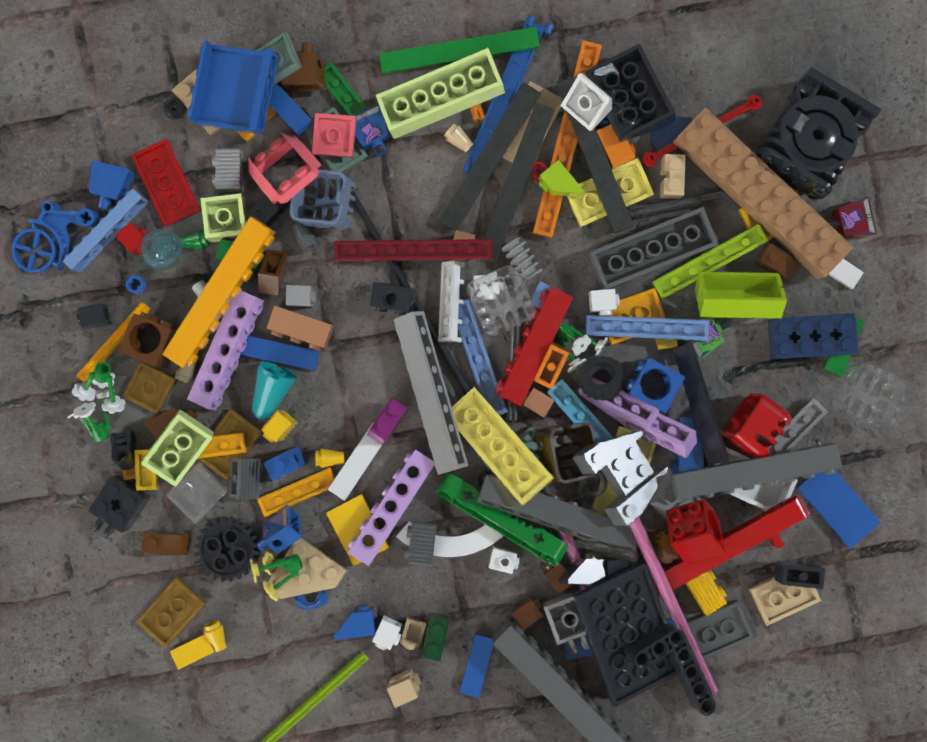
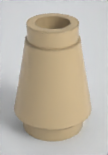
M455 124L444 134L447 138L446 141L465 153L473 145L462 128Z

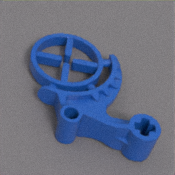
M44 201L41 204L42 211L37 220H28L32 228L20 232L12 243V256L15 263L27 272H44L51 268L53 264L56 269L62 270L65 266L63 262L64 257L70 253L71 247L70 236L67 230L68 225L74 223L93 228L100 223L99 221L102 219L101 214L96 210L85 208L80 211H61V206L58 203ZM37 224L47 227L55 236L52 237L48 232L37 229ZM31 232H36L33 241L34 248H39L42 234L49 240L52 248V253L43 250L36 251L37 254L51 257L49 262L39 269H34L37 254H30L28 266L21 262L18 255V248L33 251L32 247L19 244L21 239ZM57 240L60 248V255L58 261H56L58 255V248L56 244Z

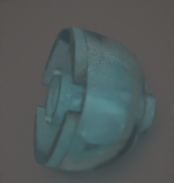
M163 230L150 232L144 236L141 244L142 257L154 269H171L182 258V241L173 232H169V234L163 233Z

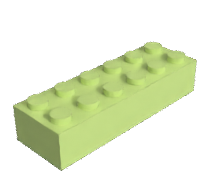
M489 48L379 93L376 95L388 129L393 138L396 139L502 95L505 91Z

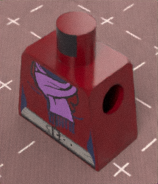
M869 196L832 211L833 219L825 220L843 238H864L877 234Z

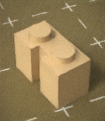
M665 154L662 157L660 175H665V178L660 183V199H680L684 196L685 155Z
M412 668L389 679L387 691L395 708L418 698L421 680L417 673L414 674Z

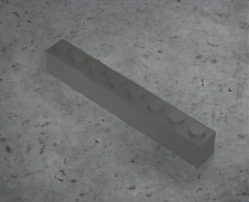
M826 443L769 454L763 458L754 457L671 473L670 476L675 498L681 499L682 502L693 501L696 496H702V498L713 497L716 492L730 494L734 493V489L737 488L751 490L755 489L754 485L762 484L764 487L775 485V481L782 480L783 483L795 481V477L799 476L807 479L816 477L815 473L823 472V475L834 474L836 469L842 468L838 444Z
M486 475L476 501L478 503L627 555H631L636 551L638 541H636L637 539L633 535L635 532H632L631 526H614L607 514L605 516L598 514V511L595 509H584L578 507V504L575 502H564L555 495H544L540 491L524 505H521L497 475Z

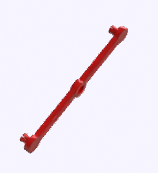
M752 95L745 104L717 119L725 124L748 110L756 111L761 107L762 100L759 96ZM671 143L655 153L647 152L642 158V163L644 166L651 168L665 154H669L679 148L674 143Z

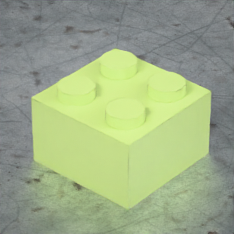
M240 193L200 198L205 238L210 243L220 242V239L236 240L248 221L246 202L243 195Z

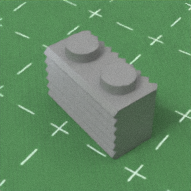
M215 149L216 153L212 156V163L216 168V174L212 176L213 186L219 192H243V152L240 149Z

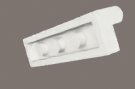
M456 260L442 262L438 342H462V338L457 337L458 324L463 322V320L458 319L459 305H463V300L459 299V286L464 285V280L460 279V267H465V262Z

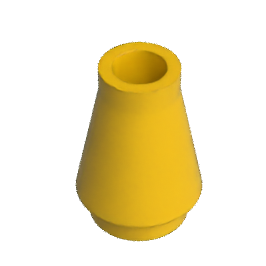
M322 448L315 450L316 466L324 468L344 464V452Z
M218 619L206 623L203 626L205 629L203 632L214 647L215 652L224 650L227 645L225 643L223 624Z

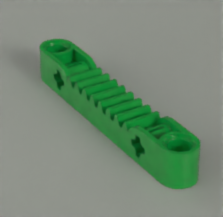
M446 474L436 490L437 494L447 502L551 565H559L567 550V545L547 531L540 528L532 530V525L526 528V521L518 523L519 517L512 519V514L510 513L505 515L504 511H498L493 507L476 502L479 495L478 491L455 475Z

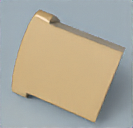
M407 617L403 635L399 640L400 643L409 650L421 648L427 622Z

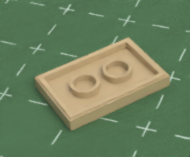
M775 576L748 588L766 626L821 601L815 588L781 585L775 581Z

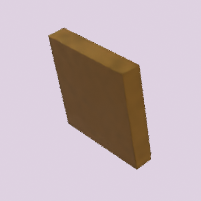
M140 361L122 397L159 415L177 380L169 374Z

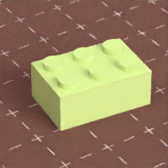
M179 409L144 456L141 464L176 487L211 441L214 432Z

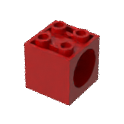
M705 498L666 510L670 544L686 565L726 554L720 519Z

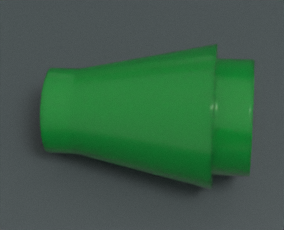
M203 229L179 238L181 248L206 249L207 246L211 245L205 238Z

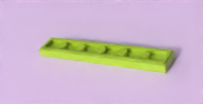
M757 224L651 283L660 299H663L696 281L698 272H713L768 242V239L760 224Z

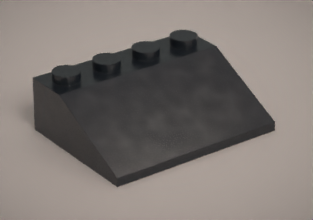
M640 43L585 71L587 78L612 98V110L606 116L619 142L658 130L675 121L676 113Z

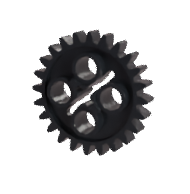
M223 516L220 522L216 518L213 520V525L207 523V529L203 528L200 530L203 536L196 537L200 543L194 545L195 548L199 549L194 555L200 556L196 563H203L200 570L208 569L206 576L213 573V580L221 576L222 582L226 581L227 577L232 582L235 576L240 580L242 578L241 573L245 576L249 574L248 569H252L250 559H252V562H257L259 559L254 555L261 553V551L255 549L257 542L254 539L258 535L251 534L254 528L247 529L248 522L242 525L241 518L234 522L233 516H230L228 521ZM229 531H234L237 534L235 541L229 538ZM211 539L217 540V549L210 545ZM225 547H231L230 551H224ZM238 549L244 551V559L238 558L236 554ZM220 557L226 560L225 567L219 565L218 559Z

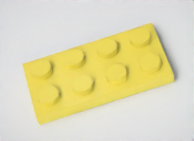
M638 158L612 169L626 207L654 195ZM592 178L579 184L584 190L580 198L567 197L580 228L607 216Z

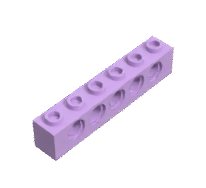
M243 291L235 299L231 300L229 303L231 307L221 320L188 395V400L212 410H216L220 406L223 393L230 384L233 370L238 366L240 353L246 348V339L254 330L255 320L263 309L262 304L264 300ZM246 310L245 316L241 317L242 312ZM237 328V329H238V332H237V334L234 336V335H233V332H234V330ZM229 346V352L226 354V348ZM221 364V371L218 373L217 369ZM213 383V389L210 391L209 387Z
M417 450L413 453L410 451L404 459L406 465L403 469L398 468L393 476V479H395L393 485H387L382 493V496H384L380 504L376 502L370 511L373 514L369 521L365 519L359 528L362 531L358 538L354 536L348 545L351 548L348 553L368 566L434 467V461ZM411 466H415L419 470L416 478H410L407 474ZM404 483L407 485L408 491L405 495L397 493L396 488L398 484ZM393 500L396 503L397 508L394 512L386 510L385 504L387 501ZM381 517L385 520V527L383 529L375 527L374 521L376 518ZM365 535H371L374 538L372 546L364 544L363 538Z

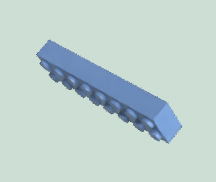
M135 189L129 190L126 196L120 199L114 208L109 210V214L99 221L100 223L94 226L91 232L82 238L81 243L74 246V250L64 257L63 262L71 270L81 273L149 201Z

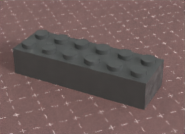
M704 207L591 251L588 254V258L601 290H608L714 248L719 244Z

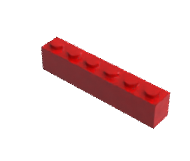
M553 286L542 291L539 297L541 302L538 308L535 307L530 316L532 320L529 325L525 326L522 332L524 337L521 343H517L514 348V358L507 363L504 370L506 374L497 383L496 396L516 406H522L573 299L572 296Z

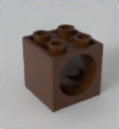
M141 312L140 315L133 313L117 351L154 367L167 368L170 359L162 354L177 332V325L163 320L159 322V317L149 313ZM156 326L161 336L160 344L157 349L148 353L142 345V336L146 329Z

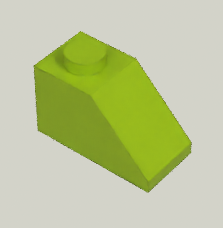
M559 160L539 176L540 187L544 192L548 191L551 195L580 198L584 193L581 186Z

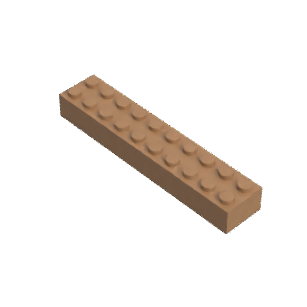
M706 107L673 141L686 156L816 279L827 277L854 248Z

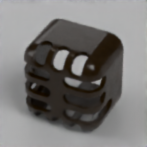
M580 422L541 429L533 435V442H541L543 448L534 450V452L539 456L541 464L554 477L548 484L570 483L594 477L599 473L600 470L596 473L582 474L577 465L562 468L560 465L561 461L572 458L576 453L564 456L558 454L561 448L578 445L580 450H582L585 446L596 443L594 429L590 423ZM559 430H563L561 435L558 433ZM582 433L584 437L583 441L557 444L556 442L557 437L568 434ZM566 469H569L573 476L567 475Z

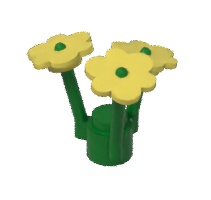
M265 552V556L262 558L264 566L258 567L257 563L253 564L252 559H250L252 567L250 572L253 573L255 583H257L256 576L260 575L259 571L265 570L269 575H273V569L283 565L285 572L291 573L276 585L266 581L263 582L265 591L276 602L278 601L277 589L293 577L299 576V570L303 569L299 554L275 559L271 553Z

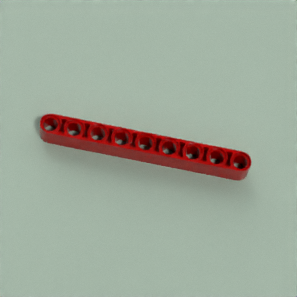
M799 495L791 496L723 533L726 554L686 565L680 557L663 566L662 569L672 590L802 521L810 513ZM650 573V574H651V577H652V579H653V582H654V585H655V588H656L658 597H661L662 595H661L660 593H662V592H660V590H659V588H658V586H657V584H656L657 581H655V579H654L652 573Z

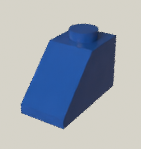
M369 605L357 606V609L351 612L336 631L334 640L375 635L377 630L374 607H369Z

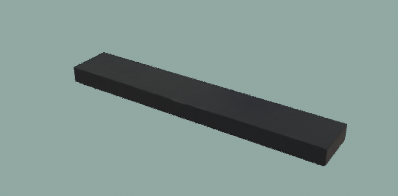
M693 343L675 348L673 353L679 372L685 377L683 385L708 466L728 461L729 457Z

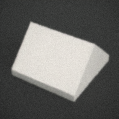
M580 73L562 102L561 107L589 131H592L612 110V98L585 75Z

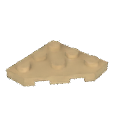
M301 538L292 544L285 557L299 554L303 569L299 570V576L293 577L277 589V597L283 599L336 588L348 570ZM283 565L278 566L268 582L276 585L291 573H286Z

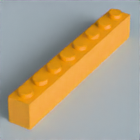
M250 217L162 355L182 368L192 366L198 359L197 353L209 341V334L218 328L220 317L229 311L231 307L229 303L240 294L242 290L240 286L251 277L253 273L251 269L262 260L264 256L262 252L266 246L269 247L275 239L273 236L275 234L274 230L256 218Z

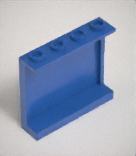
M204 40L203 46L200 48L199 66L196 68L195 86L192 88V101L188 107V119L196 125L263 135L279 56L272 49L264 48V52L212 45L207 40Z

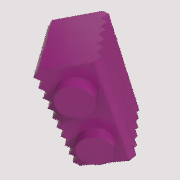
M391 398L369 429L367 435L380 445H385L392 432H394L401 419H403V416H405L407 407Z

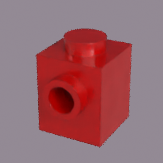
M131 222L115 235L130 253L137 256L144 254L152 243L148 239L149 233L143 227L139 228Z

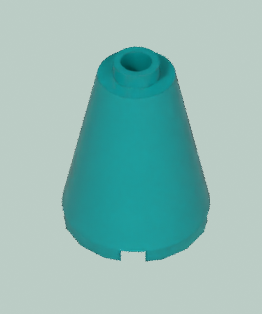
M260 362L257 368L252 412L255 417L265 420L273 415L296 382L297 375L285 367L283 369L277 368L275 363Z

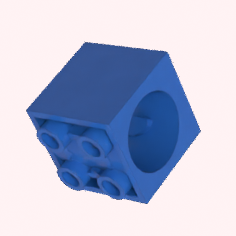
M649 357L641 361L638 360L633 368L635 372L633 377L628 378L623 387L626 389L624 393L658 408L659 413H666L685 377ZM654 370L661 375L664 388L660 395L649 399L642 393L640 380L644 373H651Z

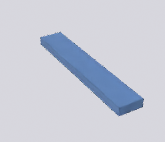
M469 299L464 300L463 305H459L458 319L463 320L462 324H458V331L462 338V343L479 392L499 415L507 413L504 400L496 396L497 380Z
M586 315L585 335L708 341L709 320Z

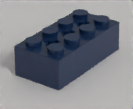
M856 313L772 318L768 320L770 360L858 354ZM830 333H835L836 337H830ZM810 334H814V335H815V339H814V340H813V338H810V337H809ZM789 335L795 336V340H789Z

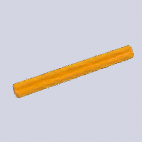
M141 302L77 373V377L80 380L86 382L89 378V373L94 372V366L99 362H104L119 346L133 313L139 315L141 312L148 313L150 311L149 306Z

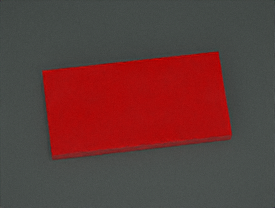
M167 138L130 155L165 228L202 211Z

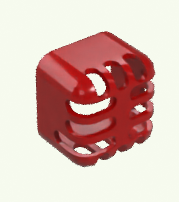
M750 393L745 397L724 429L720 430L725 441L743 454L763 458L771 453L768 448L778 443L775 438L784 434L782 427L790 425L791 415L763 393ZM757 434H760V435H762L763 437H765L766 440L761 439V438L757 437L756 435H757Z

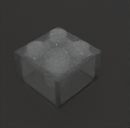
M199 462L165 496L196 523L225 495L228 489Z

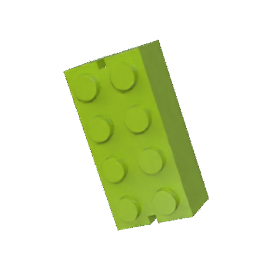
M698 272L695 295L700 317L782 318L787 299L784 288H782L783 284L780 274Z

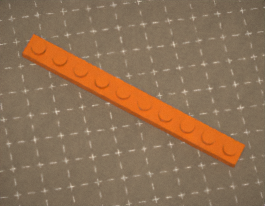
M582 41L573 77L577 78L580 73L586 76L585 71L597 66L602 45ZM564 110L550 167L559 160L569 172L577 139L566 110ZM543 191L533 234L552 239L563 196L551 195L548 191Z

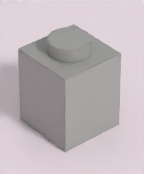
M286 285V305L289 307L313 308V303H316L317 299L316 291H313L314 288L312 286Z

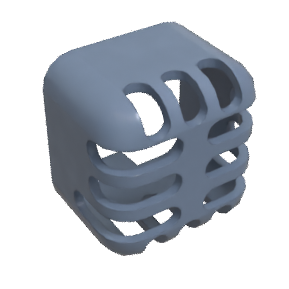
M319 170L318 176L308 184L309 186L316 187L317 192L315 194L307 193V186H305L293 196L290 204V215L295 221L309 227L347 229L352 223L351 220L347 219V215L353 214V209L349 207V203L355 202V197L350 192L356 190V185L353 180L341 172ZM319 178L324 179L326 182L325 195L322 199L318 197ZM330 179L336 180L337 182L336 197L334 200H330L329 198L331 187ZM305 197L314 199L315 204L313 206L306 205L304 202ZM321 207V220H315L316 209ZM303 209L312 210L313 216H303ZM328 209H333L332 221H326Z

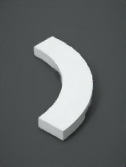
M410 521L396 536L408 546L410 545V538H407V528L412 526ZM485 524L473 532L464 535H436L433 556L458 557L473 554L494 544L503 535Z

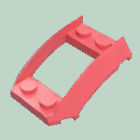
M279 131L283 137L276 139L266 152L259 153L254 162L248 157V173L273 204L278 201L280 204L286 203L319 174L317 168L321 166L320 162L293 133ZM293 148L307 165L300 167L291 179L283 181L279 185V189L275 190L262 173Z

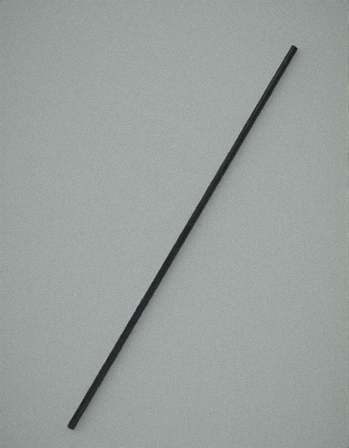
M301 107V109H302V110L309 116V118L312 120V118L310 117V115H309V113L307 112L306 108H305V107ZM351 191V195L355 197V202H352L372 238L374 240H383L355 191ZM387 261L400 285L411 288L396 261ZM416 296L414 309L416 312L424 311L431 338L466 395L471 390L470 386L444 342H438V332ZM542 525L545 531L559 539L553 528Z

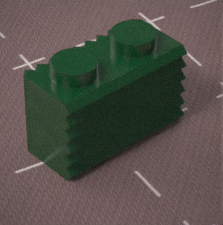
M436 613L429 615L421 652L422 658L441 661L449 616Z

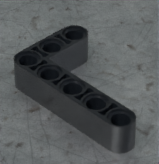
M666 623L627 648L625 654L627 660L640 669H645L668 655L690 705L704 716L714 713L716 709L715 700L682 630L670 623Z

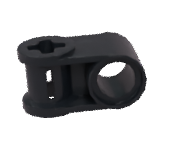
M131 429L126 433L120 434L116 432L111 433L112 460L122 470L132 469L135 465L137 443L134 430Z

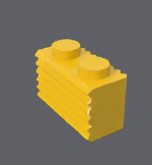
M284 410L276 411L261 429L264 432L263 436L271 443L285 440L287 434H290L292 428L297 425V421Z
M711 570L685 583L706 616L727 604L725 600L727 595L721 586H716L714 582L716 577Z

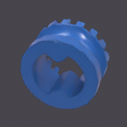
M131 276L126 281V288L131 293L141 294L145 291L146 282L139 276ZM138 279L141 284L137 286V290H133L131 285Z

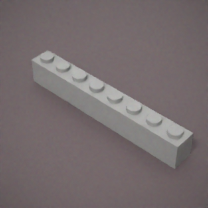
M424 311L410 312L394 319V323L418 403L417 406L422 417L423 427L426 431L429 447L434 459V465L439 475L467 467L468 462Z

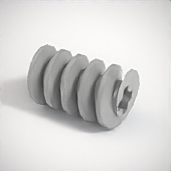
M519 237L505 245L502 251H509L506 258H513L510 265H517L514 272H521L518 279H525L527 281L539 274L543 269H535L539 262H531L534 254L527 255L530 247L523 248L526 240L519 241L521 238Z

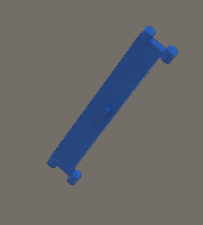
M528 16L523 29L537 27L539 41L543 33L547 36L551 35L554 28L553 24L547 23L544 27L534 23L536 19L534 16ZM536 49L512 53L501 78L505 93L493 98L465 163L463 172L469 173L517 95Z

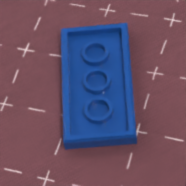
M837 471L834 474L823 475V472L815 473L816 477L804 479L796 488L848 548L851 549L881 523Z

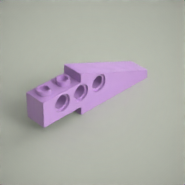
M593 377L591 378L595 384H606ZM581 388L578 390L579 395L632 432L645 430L646 433L641 438L650 444L655 442L687 458L697 443L695 430L660 414L658 408L620 391L612 399L601 401L587 397Z

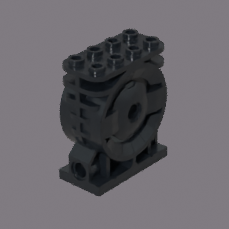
M811 67L796 82L794 90L789 97L791 106L785 109L778 117L772 129L766 135L764 142L760 145L756 155L781 179L789 183L791 188L801 190L811 200L823 199L831 193L832 186L837 183L838 176L842 174L844 166L856 149L858 138L866 133L873 119L879 115L882 109ZM813 134H816L819 140H816L813 137ZM828 156L832 157V158H830V159H828V160L815 161V160L824 159V158H826V157H828Z

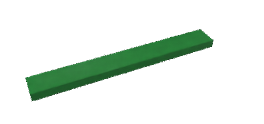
M537 27L380 53L379 55L382 74L387 75L451 64L489 48L493 57L540 49Z

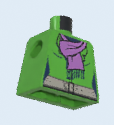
M712 317L701 319L709 320L708 341L683 340L685 344L693 343L698 361L724 342L721 333L730 329L728 322L724 318L716 323Z

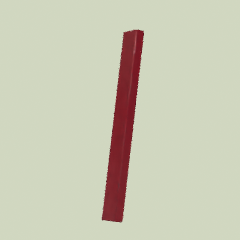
M493 239L334 241L335 261L493 260Z

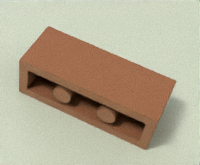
M274 306L267 325V329L272 330V335L281 338L283 334L291 337L290 341L299 344L302 341L310 343V348L319 351L321 347L327 348L334 328L331 324Z

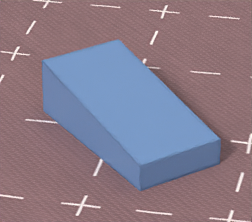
M540 281L529 304L538 308L541 302L539 300L540 294L544 289L547 290L551 286Z

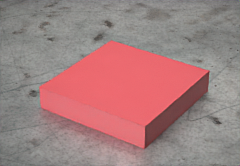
M315 113L312 154L353 158L356 116Z

